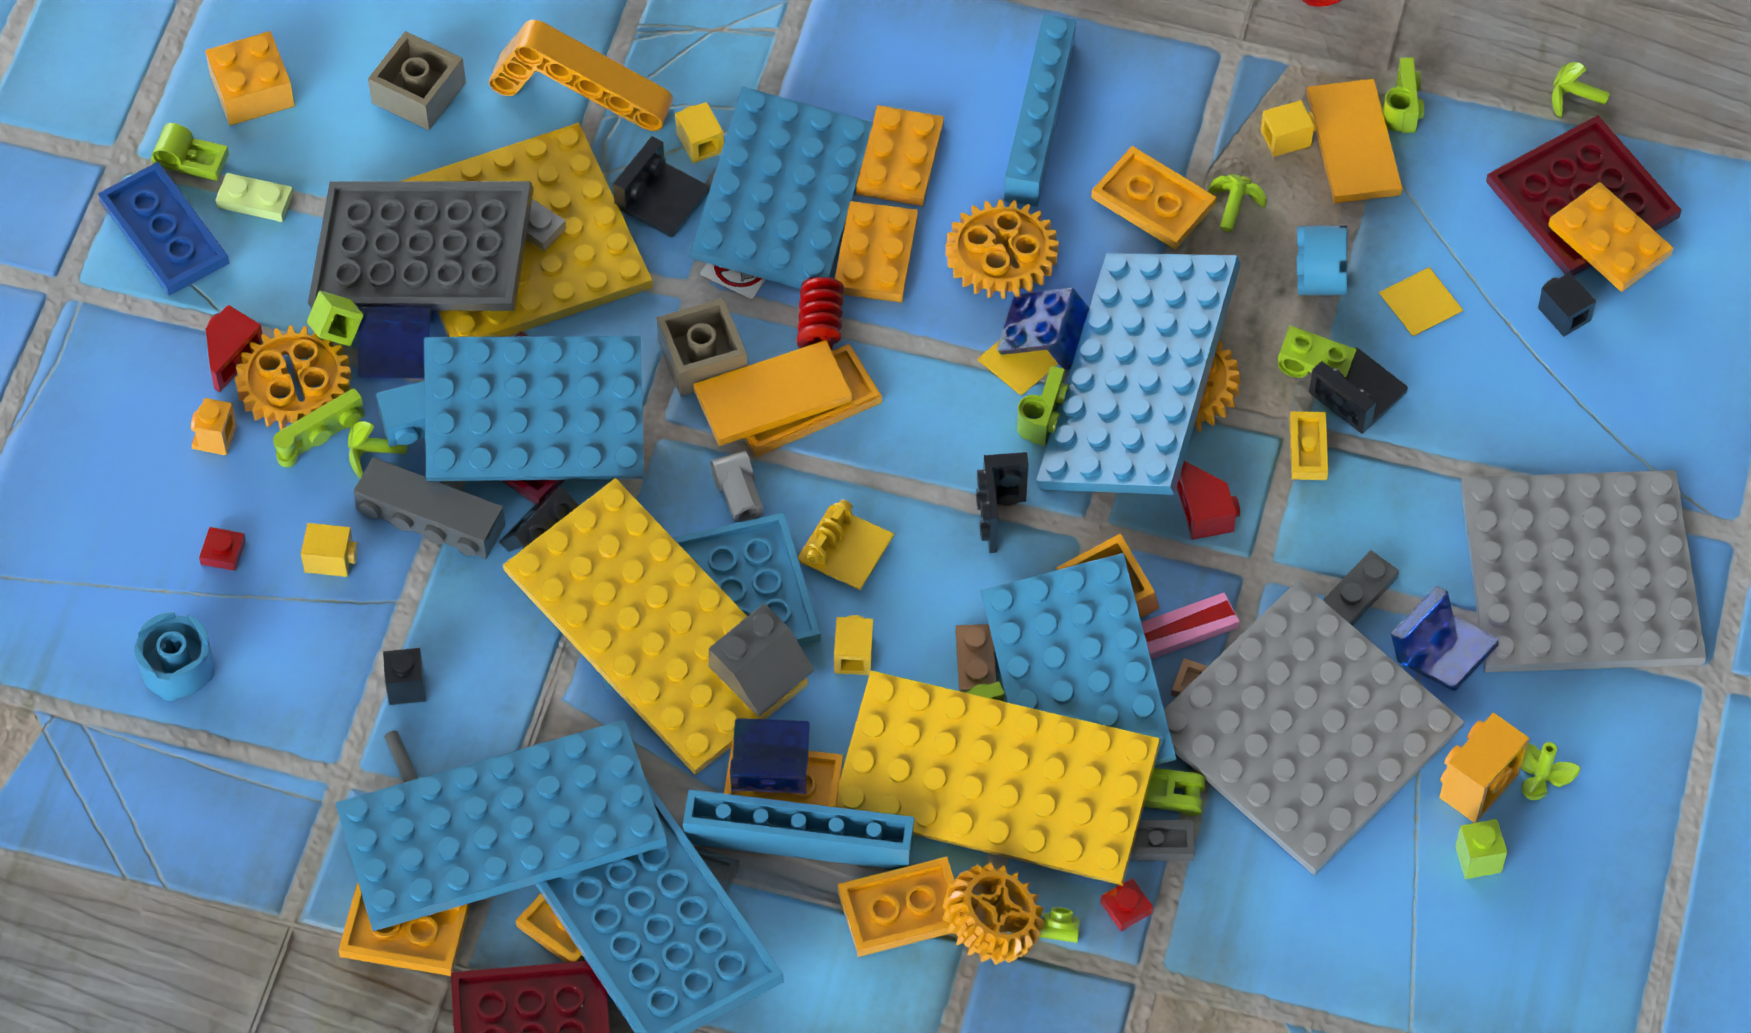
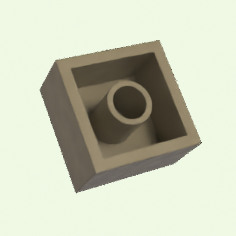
M405 31L368 78L371 102L420 127L430 130L466 83L463 58Z
M724 298L656 317L658 342L680 397L694 393V383L747 366L746 350Z

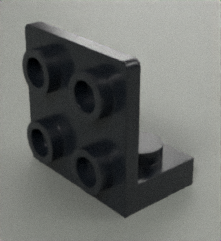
M651 136L613 183L614 203L618 205L620 211L669 237H674L708 195L709 186L667 164L666 158H664L663 141Z
M1355 347L1356 352L1347 377L1345 378L1338 369L1331 368L1321 361L1312 369L1309 393L1363 434L1407 394L1408 386L1359 348Z
M1027 452L984 455L983 470H977L978 489H976L977 510H981L982 519L979 521L981 541H988L989 553L997 552V504L1011 506L1019 502H1026L1029 467Z
M561 486L553 489L545 495V499L540 504H534L499 543L508 552L520 547L524 549L579 505Z

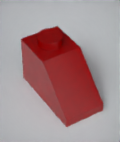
M227 305L219 314L213 315L205 328L210 371L214 389L218 392H221L237 375L236 365L243 364L242 352L251 353L250 343L263 344L261 324L230 305Z
M1184 460L1176 489L1191 539L1234 532L1236 517H1240V505L1237 496H1231L1226 482Z

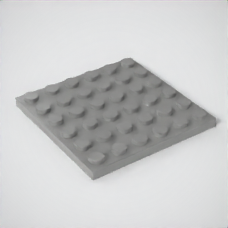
M1676 470L1461 478L1460 488L1484 673L1704 665L1706 653Z
M1299 580L1164 709L1175 754L1198 774L1203 775L1210 785L1314 876L1463 728L1465 721Z

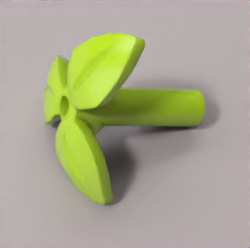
M1572 62L1567 65L1564 64L1555 77L1553 83L1555 87L1552 91V106L1558 117L1562 118L1563 96L1566 93L1570 92L1603 105L1609 99V92L1576 80L1587 70L1581 63Z
M1222 175L1214 179L1208 188L1209 193L1230 191L1219 227L1225 232H1233L1244 195L1247 194L1263 208L1267 204V197L1260 186L1252 183V179L1243 175Z
M365 421L353 423L348 436V448H350L349 462L355 475L360 479L363 475L360 464V457L363 453L406 454L407 445L389 447L387 439L368 438L374 429L373 424Z
M1529 742L1521 769L1527 773L1535 774V776L1522 782V793L1530 800L1542 799L1548 794L1547 780L1554 786H1565L1578 776L1581 771L1580 766L1571 762H1556L1553 764L1557 746L1552 742L1544 743L1541 751Z

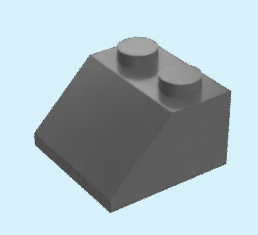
M765 603L709 648V667L758 717L814 672L813 666L790 628Z

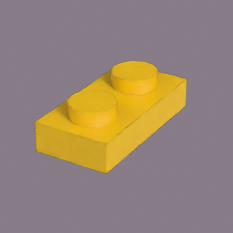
M1290 411L1291 480H1327L1326 412Z

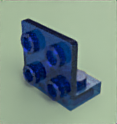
M1073 287L1020 294L1018 297L1014 296L997 351L1001 355L1048 350L1061 368L1070 370L1090 308Z
M359 307L363 317L359 325L358 376L361 378L424 379V337H430V323H434V310L432 308Z
M1438 586L1391 632L1398 663L1452 691H1456L1499 646L1497 637L1454 616L1448 591Z
M737 718L734 726L733 759H731L730 765L731 791L806 793L810 723L808 721Z

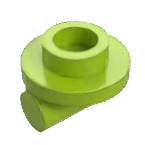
M1062 907L1051 908V912L1042 915L1044 924L1039 937L1077 943L1080 919L1073 916L1074 912L1070 909Z

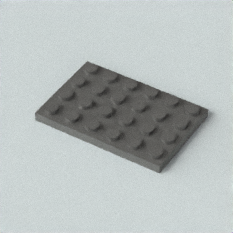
M531 181L329 182L308 300L309 306L312 309L320 290L351 299L359 310L515 311L534 190Z

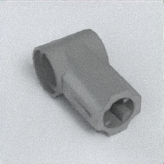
M742 451L710 460L718 491H723L734 522L748 521L762 515L763 506L754 484L753 469L747 452Z

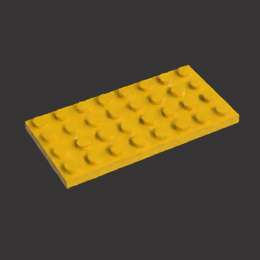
M616 478L503 564L507 575L695 776L730 749L733 741H740L808 686V679L805 678L758 717L709 667V648L743 621L747 615Z
M870 670L839 781L836 807L914 817V835L1123 886L1161 741L1160 738Z

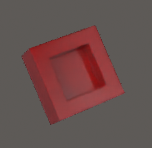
M209 527L199 556L201 565L236 571L246 542L245 534Z
M1133 878L1124 882L1123 886L1119 885L1101 895L1100 903L1120 931L1153 914L1152 904Z

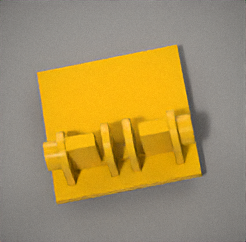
M842 499L839 503L829 506L798 555L799 563L861 590L893 539L894 533L853 515L851 511L853 508L852 504Z

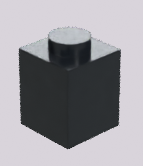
M1569 272L1559 279L1552 278L1543 285L1538 309L1565 337L1592 320L1596 300Z
M420 648L383 651L385 686L389 705L426 702L424 668Z

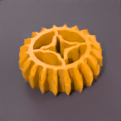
M991 863L984 865L983 868L977 864L969 870L961 872L948 887L947 896L942 904L946 909L942 919L951 923L947 933L958 936L956 945L965 944L968 947V956L976 952L980 956L981 963L991 957L994 964L997 965L1004 960L1011 963L1018 957L1025 956L1031 950V946L1035 945L1041 935L1040 931L1044 921L1040 917L1044 908L1036 905L1039 895L1030 894L1028 891L1030 882L1022 884L1018 880V872L1009 875L1005 865L995 870Z

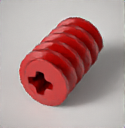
M812 277L803 281L800 288L801 299L799 300L800 311L798 312L799 323L797 326V346L799 348L826 340L832 351L833 345L841 340V332L839 330L842 328L841 317L843 316V309L841 307L844 303L842 296L844 294V285L840 281L827 277Z

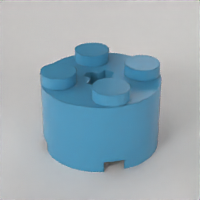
M1297 226L1298 295H1347V226Z
M163 613L151 618L141 627L138 632L139 637L136 641L134 652L142 680L152 692L161 696L166 701H176L179 698L196 693L207 682L212 680L214 676V658L207 631L198 619L190 615L183 617L176 616L175 613Z

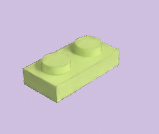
M226 173L215 201L217 208L283 222L294 194L291 186Z

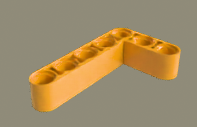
M529 20L522 26L500 53L489 79V85L494 91L501 95L513 96L517 94L533 73L538 71L649 131H659L662 129L673 101L672 94L665 88L539 20Z

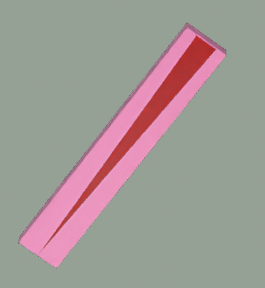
M1221 593L1141 623L1152 660L1239 628L1240 621L1226 594Z

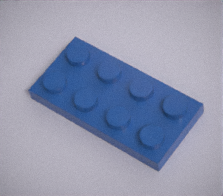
M159 162L98 193L100 203L169 296L230 263L227 253Z

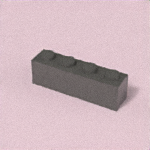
M374 457L353 491L356 508L364 516L371 519L380 518L392 523L402 531H414L424 535L433 543L448 544L467 556L476 555L487 559L505 527L503 506L437 481H426V477Z

